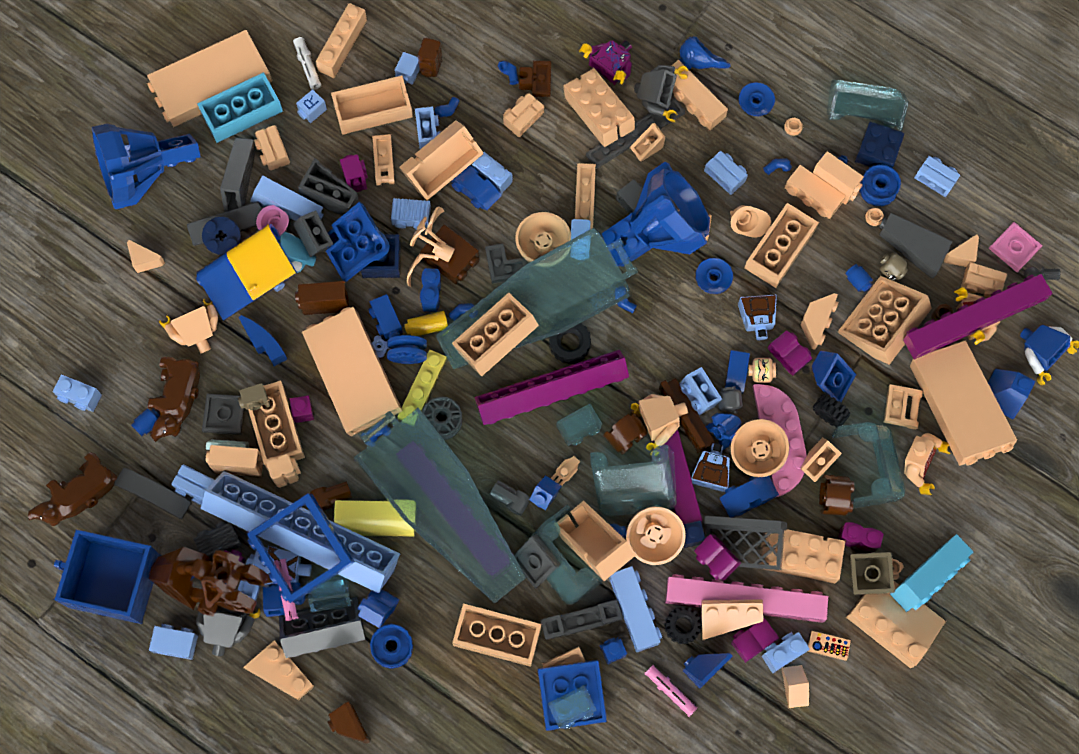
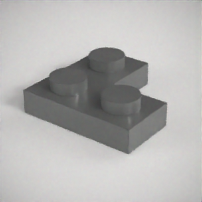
M503 243L485 246L492 284L529 277L526 260L524 258L507 260Z

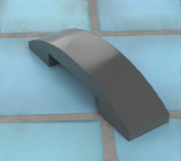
M124 467L115 481V486L158 506L181 520L192 503L166 487Z
M613 600L580 611L541 619L540 622L545 640L594 629L622 620L623 618L618 601Z

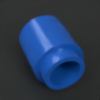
M855 264L845 273L848 281L858 292H866L872 287L871 282L873 279L862 266L859 267Z
M147 408L134 419V423L131 426L141 436L147 435L152 431L153 425L160 415L154 408L151 411Z

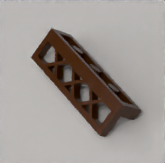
M675 378L669 382L666 380L662 381L659 391L663 396H670L674 405L683 402L686 404L688 413L679 416L680 425L697 453L711 447L715 441L697 412L692 408L688 397L682 392L677 379Z

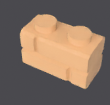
M530 93L524 97L521 96L512 109L509 108L505 111L503 124L516 136L520 137L544 113V105Z
M275 125L256 131L257 139L254 142L257 150H262L263 155H260L263 166L267 165L269 170L272 171L290 164Z
M970 262L966 267L961 287L965 288L969 293L978 292L984 294L985 298H989L993 292L997 290L1003 291L1007 273Z
M285 454L278 457V459L274 458L267 461L266 465L270 476L278 488L299 480L298 474H301L295 458L291 459L289 455Z

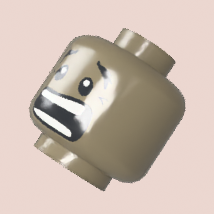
M897 253L885 254L879 261L881 263L880 272L890 280H900L908 271L907 261Z

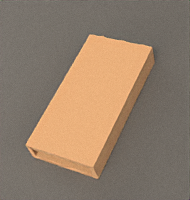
M244 30L147 75L150 81L147 85L151 93H156L155 101L159 108H164L165 111L162 114L166 122L170 121L172 126L175 127L201 115L197 104L261 73L265 74L269 83L272 82V79L247 30Z
M354 307L344 308L339 314L328 316L323 319V322L309 325L306 330L302 331L348 435L353 436L403 412L359 313Z
M966 341L930 352L912 360L910 368L959 466L963 464L967 466L972 465L978 459H989L995 453L1001 451L1006 453L1013 449L1017 438Z

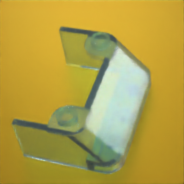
M832 80L827 115L829 120H840L845 115L880 120L884 123V126L889 128L897 126L898 130L902 131L909 102L904 92L898 89Z
M871 422L837 427L832 434L833 438L858 434L863 441L873 442L881 477L871 485L872 496L854 498L852 500L853 508L899 501L905 495V487L891 430L887 426Z
M567 504L546 520L526 542L533 535L537 534L561 564L546 580L566 604H575L600 585L603 580L590 567H584L576 573L552 543L560 534V527L557 522L566 514H569L570 507Z

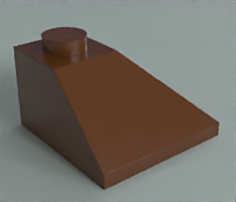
M349 701L329 714L331 720L327 722L332 732L336 731L341 736L366 744L370 742L353 705Z

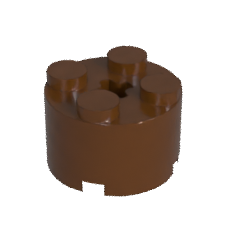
M631 411L630 414H627L614 424L609 432H605L603 436L617 453L623 455L633 446L632 442H640L646 437L648 432L644 423L634 411Z
M823 475L822 478L826 480L825 483L820 485L819 505H823L824 510L820 509L821 514L846 516L848 512L852 513L853 501L850 500L851 493L854 492L855 488L854 481H850L848 476Z

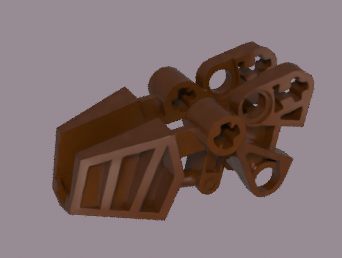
M182 547L159 556L151 567L148 579L167 595L194 610L198 602L200 604L197 610L200 613L214 616L218 605L233 611L254 612L257 602L244 593L235 591L239 580L247 581L253 585L264 586L268 574L253 564L245 565L238 561L239 556L228 552L215 550L212 560L205 553ZM192 576L202 581L203 589L192 587Z

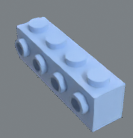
M631 566L615 572L609 577L636 653L659 645L662 635L659 628H655L652 621L655 619L652 609H648L645 602L648 598L645 590H641L638 582H641L638 571H634Z

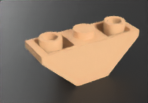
M834 293L810 302L805 312L801 328L811 349L815 350L818 344L821 346L826 336L823 334L824 329H828L832 318L829 316L831 312L836 311L839 303L836 301L838 294Z

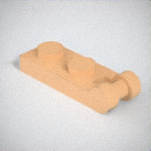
M391 134L372 136L376 186L382 185V183L395 184ZM388 171V175L381 176V172Z

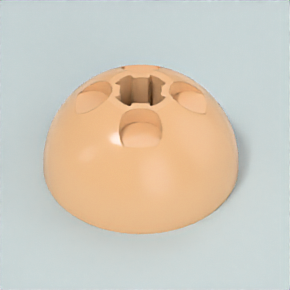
M548 212L534 213L526 217L518 226L515 237L516 246L521 256L528 262L537 266H550L562 260L568 253L571 246V231L567 223L555 214Z
M758 419L747 422L737 430L732 439V459L736 466L747 475L753 477L773 475L787 461L789 455L787 435L779 425L769 420Z
M658 506L648 507L633 516L627 527L626 540L638 560L650 565H660L671 561L680 553L685 543V528L680 518L673 511Z

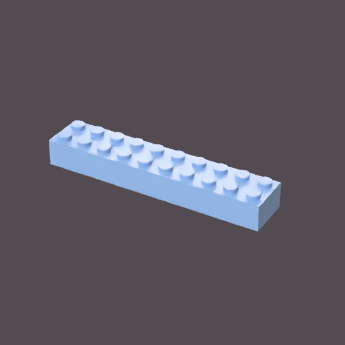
M223 471L205 490L201 509L250 532L293 503ZM302 507L258 535L326 569H331L341 562L311 512ZM330 521L355 563L338 574L379 593L393 574L400 553Z

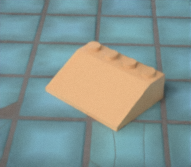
M880 276L838 330V333L873 358L890 365L905 345L903 339L906 337L907 332L912 328H918L932 309L929 297L924 293Z
M894 581V589H896L899 584ZM891 593L863 594L846 618L909 668L915 667L928 651L946 621L925 604H922L917 610L912 608L906 612L890 595Z

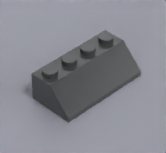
M355 597L297 611L298 619H292L291 621H285V615L279 616L280 641L285 658L297 657L302 654L318 652L323 649L335 648L340 645L365 640L363 621L358 616L360 613L358 598Z

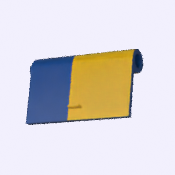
M272 224L259 230L197 272V282L200 286H203L222 320H226L297 273L279 243L281 236L278 230Z

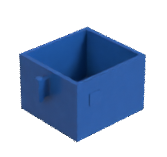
M76 530L66 563L60 560H55L54 567L63 570L54 600L71 609L142 624L153 582L148 579L150 570L156 559L162 555L148 545Z

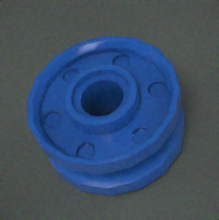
M887 165L872 166L864 173L861 181L863 186L859 191L862 198L873 206L882 207L889 205L894 201L901 188L899 174ZM876 184L883 185V188L878 187Z
M401 335L387 340V347L391 349L387 352L388 360L401 364H416L427 360V352L424 351L427 348V340L424 338Z
M384 625L377 629L371 638V654L382 667L390 669L399 668L407 663L412 655V638L408 631L399 625ZM391 641L397 643L396 650L392 652L386 649V645Z

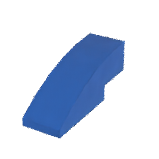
M242 315L238 317L258 354L266 351L273 366L288 360L277 341L263 327Z

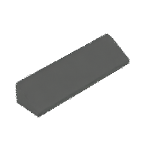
M255 202L188 223L187 228L193 246L203 244V228L209 220L216 217H226L233 220L241 231L257 227L256 219L261 211L259 203ZM220 231V234L217 235V238L227 236V234H224L223 231Z

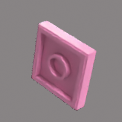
M1013 222L989 249L1018 273L1039 251L1042 245L1018 224Z

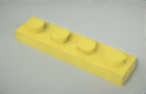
M429 349L427 360L423 362L402 406L403 412H400L397 416L398 419L416 426L444 367L447 356Z

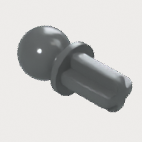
M1029 267L1025 270L1024 276L1026 278L1030 275L1035 277L1042 274L1045 280H1059L1061 271L1060 269H1044L1042 267V270H1038L1036 267Z

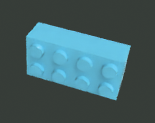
M264 73L197 104L217 143L283 112L280 101Z
M956 534L895 589V593L890 595L906 612L912 608L917 610L935 592L939 591L945 585L944 583L954 577L960 568H963L970 561L968 557L973 551Z

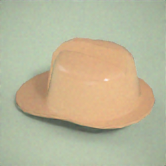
M741 205L735 208L734 211H730L731 228L736 233L757 238L766 234L771 226V218L763 210Z

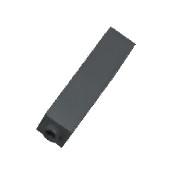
M235 138L220 187L224 212L245 206L255 157L254 140L246 138Z
M890 213L888 218H883L879 226L882 229L879 235L927 276L934 279L952 241L895 214Z

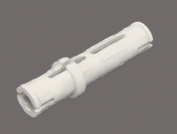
M298 37L293 40L298 53L297 58L302 63L310 88L313 90L318 89L322 84L312 62V54L307 49L305 39Z

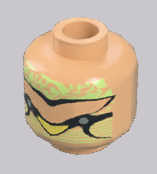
M755 358L752 365H749V376H752L753 381L756 383H770L773 378H776V363H773L771 358Z

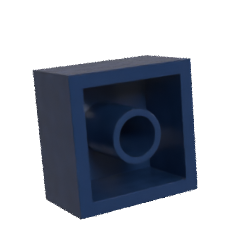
M870 121L865 130L855 162L868 167L887 165L893 168L905 133Z
M399 234L385 235L390 245L388 253L379 261H373L361 270L362 278H400L401 242Z

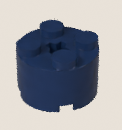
M216 217L205 224L202 231V240L209 251L223 255L241 243L242 233L239 226L233 220L226 217ZM220 231H223L224 234H227V237L224 238V241H221L220 238H217V235L220 234Z

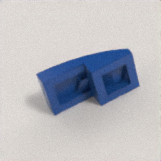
M730 351L725 388L736 386V389L741 390L742 394L744 393L750 353Z

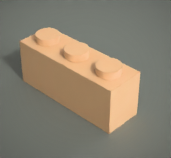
M801 165L791 175L785 186L790 195L797 196L806 206L813 207L821 216L829 219L834 215L846 197Z

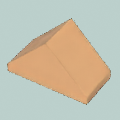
M653 123L630 148L639 161H643L663 149L665 136L658 126Z
M976 234L947 253L944 263L967 267L970 262L975 263L979 236Z
M131 240L127 241L132 265L137 273L161 267L165 264L162 256Z
M803 666L782 667L788 708L809 706V682Z

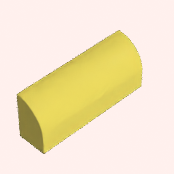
M335 501L334 523L362 536L414 537L415 503L409 501Z

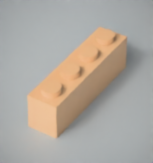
M351 3L347 5L316 60L318 72L332 78L336 77L367 22L365 9Z
M677 60L671 66H675V68L678 69L680 66L684 65L679 60ZM689 70L681 72V74H686L688 77L684 80L678 74H675L677 77L672 92L674 97L686 106L689 113L694 114L698 118L702 126L711 130L726 118L728 109Z

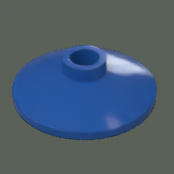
M750 83L740 91L739 104L747 114L763 116L774 107L775 96L767 85Z
M709 258L699 264L695 277L698 286L703 291L710 294H719L731 286L733 272L725 261L718 258ZM715 276L717 280L713 281L710 277Z

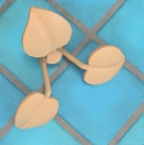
M439 206L432 213L427 228H425L427 217H424L411 239L410 246H414L418 237L434 246L432 252L435 255L421 253L417 256L407 274V284L409 287H411L413 270L423 258H433L437 261L440 258L449 262L455 250L446 245L445 242L432 232L433 223L440 214L445 212ZM426 229L425 235L429 233L438 242L434 243L420 233Z

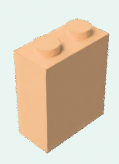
M828 151L816 164L813 174L846 196L843 201L845 205L849 200L854 201L863 186L861 181L864 176Z
M211 445L210 451L206 453V463H208L215 474H221L223 471H226L232 475L262 477L263 459L258 449Z

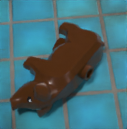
M172 357L161 358L159 366L167 368L162 369L161 381H166L163 396L150 398L147 406L148 408L160 411V417L155 421L150 434L155 442L169 435L176 437L180 433L181 424L189 415L193 401L198 398L199 394L197 387L200 379V370L198 369L199 363L197 361L189 359L176 360Z
M90 452L84 457L86 462L79 468L83 474L75 476L68 483L64 481L58 483L54 479L46 485L51 491V500L40 503L28 512V519H38L51 526H56L60 521L74 517L87 508L94 507L98 500L113 488L117 476L111 470L101 465V461L95 453Z

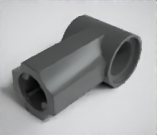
M499 480L490 492L491 497L506 505L511 512L518 516L523 514L530 503L528 495L519 490L515 491Z

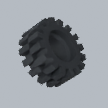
M822 394L812 407L820 419H824L826 423L828 422L836 428H841L850 416L849 409L842 405V402L826 394Z
M677 607L667 616L665 632H667V636L674 643L689 644L698 637L702 630L701 617L697 615L696 611L691 610L692 608ZM680 618L688 619L691 623L690 631L687 633L679 632L676 629V621Z

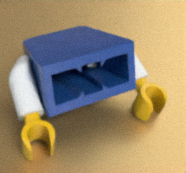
M1040 325L1035 332L1025 328L1020 335L1021 338L1026 340L1025 356L1035 374L1039 375L1037 382L1040 385H1045L1043 376L1047 381L1051 380V375L1044 373V370L1047 371L1066 350L1068 353L1074 354L1077 352L1076 349L1079 348V341H1072V337L1061 327Z

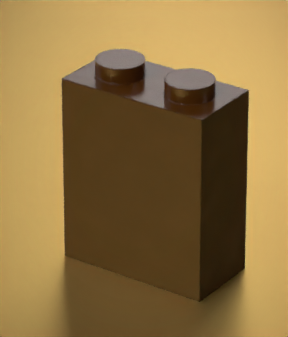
M443 225L435 235L445 242L446 245L455 249L449 262L440 258L438 261L433 258H423V260L434 269H438L443 276L456 285L459 280L463 281L468 274L467 271L471 267L474 268L480 260L479 250L446 225ZM432 237L431 241L437 243L438 241ZM427 243L420 251V254L435 255L432 252L434 246Z
M344 281L299 284L298 291H295L296 303H298V308L302 309L304 315L338 313L342 309L349 307L348 292Z

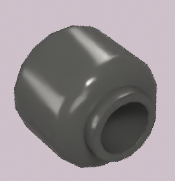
M736 386L721 388V392H718L722 398L718 403L720 411L736 414L738 413L737 409L743 407L741 390L736 389Z

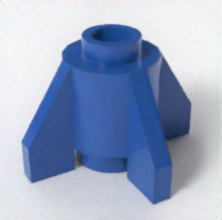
M716 413L712 416L713 422L705 427L709 432H713L724 450L729 447L735 433L741 427V420L733 414Z

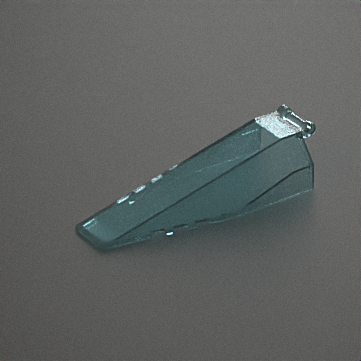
M592 228L522 267L508 278L507 281L494 289L493 292L436 335L452 368L456 369L469 364L457 352L452 342L507 293H510L533 315L539 325L513 349L563 333L632 297L626 279L637 274L638 270L636 267H633L622 246V240L619 239L607 246L598 230ZM613 249H616L627 269V272L622 274L611 253Z
M419 408L415 409L400 423L388 411L379 422L366 432L362 431L359 434L367 448L357 454L354 460L401 518L492 602L496 603L526 578L502 536L498 525L490 514L487 505L484 503L468 470ZM391 422L394 427L374 443L369 439Z

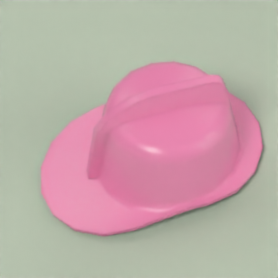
M269 205L259 212L256 219V225L259 230L272 224L280 235L287 231L289 216L279 207Z

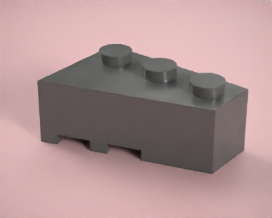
M314 158L298 187L299 194L323 208L344 215L358 203L357 192L344 181L339 180L332 174V171L328 168L326 169Z

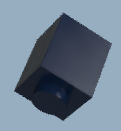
M701 521L683 524L685 528L684 548L700 545L705 540Z

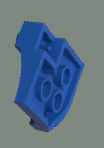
M358 202L331 225L333 229L328 232L333 245L326 252L341 279L345 282L369 263L376 260L379 261L388 253L390 248L385 235L379 231L361 202Z

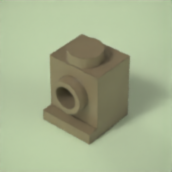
M262 383L239 390L241 397H238L241 409L257 410L264 404L266 407H270L266 390Z

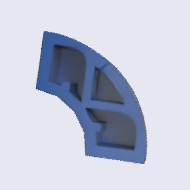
M468 166L451 180L453 183L452 187L457 192H462L471 199V203L477 209L488 210L502 196L498 189L488 179L483 180L479 175V171L472 166Z
M752 476L749 478V482L737 488L732 486L726 489V494L721 496L720 500L729 517L734 518L767 503L778 496L779 493L769 476Z

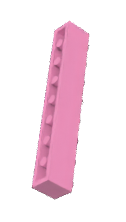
M674 574L667 579L665 604L702 608V600L762 599L763 616L823 623L827 620L828 596H824L822 592L811 591V594L803 593V590L800 589L783 591L782 587L776 586L766 589L760 584H751L750 587L743 586L742 582L725 584L723 580L712 579V582L704 581V578L701 577L684 579L683 575Z

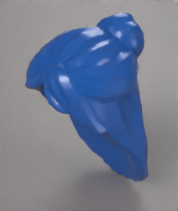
M696 36L689 37L680 48L681 59L679 61L688 70L692 67L696 69H724L731 66V63L712 54Z

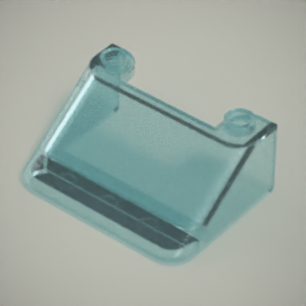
M668 445L656 447L652 452V462L608 466V459L603 453H590L598 506L604 515L636 514L642 509L653 506L664 507L669 510L675 507L677 499L674 453Z

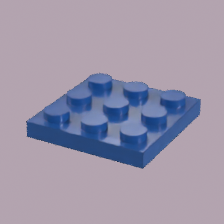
M598 660L538 668L546 731L607 722Z

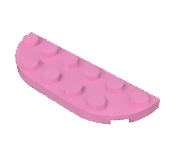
M755 384L752 388L759 419L769 420L779 425L784 430L789 441V455L786 463L778 472L770 475L771 481L779 493L776 497H779L793 490L804 476V472L800 468L807 454L800 420L794 403L784 392L769 385Z

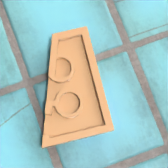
M762 599L702 600V640L763 622Z
M275 640L243 667L297 700H300L314 687L290 658H285L283 649Z

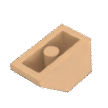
M822 437L809 451L800 469L816 482L842 453Z

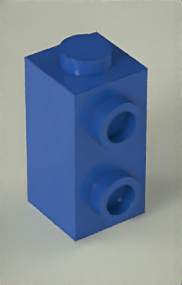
M386 294L369 301L371 308L368 310L372 319L376 318L378 322L375 326L379 335H383L385 340L394 336H400L403 333L402 327L388 295Z

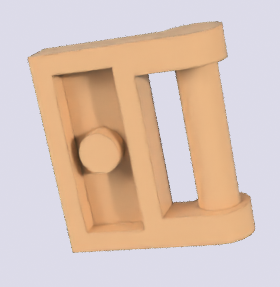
M890 384L888 386L883 423L904 426L909 429H918L919 422L917 417L923 391ZM911 396L910 419H905L907 398Z

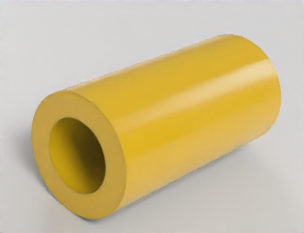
M444 311L407 319L408 323L404 324L406 334L411 336H421L448 329Z

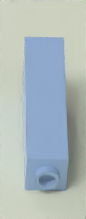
M263 175L250 201L252 203L258 202L264 208L269 205L277 206L286 212L290 219L295 221L299 217L313 211H317L320 219L324 215L321 213L322 206Z

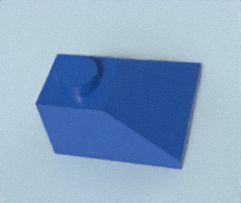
M820 351L811 366L816 383L826 395H830L831 398L834 397L837 401L842 402L856 373L838 353Z
M994 369L988 384L1004 415L1014 419L1028 398L1036 381L1019 372Z
M730 653L698 655L696 658L691 656L684 663L686 668L683 672L700 689L733 656Z

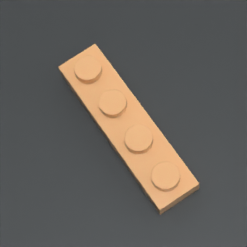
M577 163L575 219L590 220V235H593L596 164Z

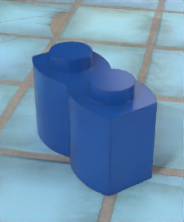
M425 268L421 277L423 286L420 292L423 312H437L440 307V272L438 269Z
M383 589L379 593L371 590L367 599H363L358 607L360 613L358 616L380 628L392 615L400 599Z

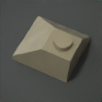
M891 552L850 555L854 595L895 593Z

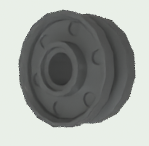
M448 397L431 399L422 410L421 420L425 432L436 440L453 438L462 427V412L459 405ZM441 415L447 417V419L443 422L437 420V418Z

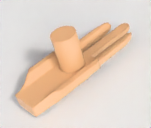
M574 456L570 459H565L550 479L554 480L558 476L555 482L559 483L562 479L563 481L560 485L563 486L577 472L580 461Z

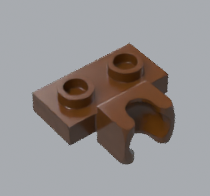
M533 61V69L532 67L519 68V76L526 78L519 80L520 90H532L533 97L551 96V61Z

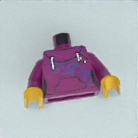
M624 40L620 45L614 41H609L608 43L590 46L586 43L581 46L579 52H584L585 58L590 56L589 66L595 68L598 73L612 84L616 85L619 80L620 84H623L624 80L631 75L632 63L630 61L631 55L628 51L632 46L628 41Z

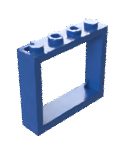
M306 494L247 533L250 538L248 539L249 545L253 550L256 549L260 555L258 557L259 561L264 567H268L271 572L269 574L270 579L274 584L279 585L282 598L285 601H289V603L296 602L355 563L313 494ZM306 504L341 562L293 593L258 535Z

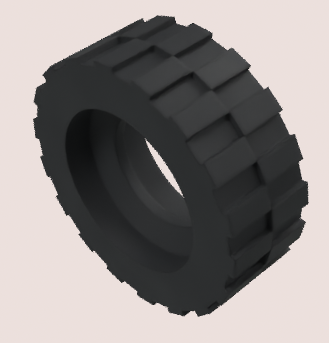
M576 320L559 322L558 325L553 327L549 337V348L552 355L562 363H578L589 353L591 334L586 326ZM567 333L575 334L579 338V346L574 350L564 349L561 345L563 335Z

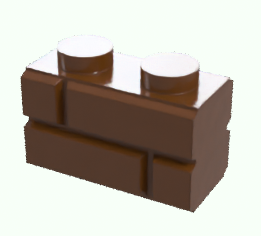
M426 37L423 38L418 52L419 70L423 76L437 77L442 63L441 43Z

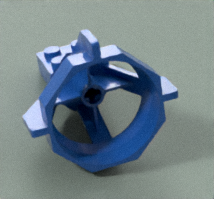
M112 124L92 127L95 154L98 158L100 170L114 209L136 205L157 177L164 172V166L173 167L178 165L179 162H193L196 158L201 157L198 143L190 134L157 141L153 132L120 128ZM121 134L127 135L129 144L124 145ZM136 174L138 181L134 183L133 175Z
M664 162L648 173L636 209L630 215L604 231L602 236L616 266L624 267L652 248L684 254L693 253L707 243L705 237L709 235L710 217L696 190L679 172L673 171L668 162ZM672 200L674 201V203H675V204L677 205V207L679 208V210H680L679 212H678V210L676 209V207L674 206Z

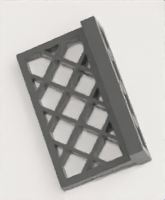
M705 516L704 524H707L706 538L712 534V529H718L723 535L720 540L723 541L726 538L731 544L729 550L735 549L740 556L738 560L740 562L744 560L745 563H741L738 567L782 570L784 531H787L786 522ZM733 531H738L742 537L734 544L728 536ZM752 532H756L761 537L754 545L747 538ZM772 533L779 534L778 542L772 547L766 538ZM743 540L751 547L744 554L737 548ZM764 541L770 550L762 556L756 547ZM752 551L760 558L754 564H750L745 558ZM772 552L777 557L776 566L769 565L765 560Z

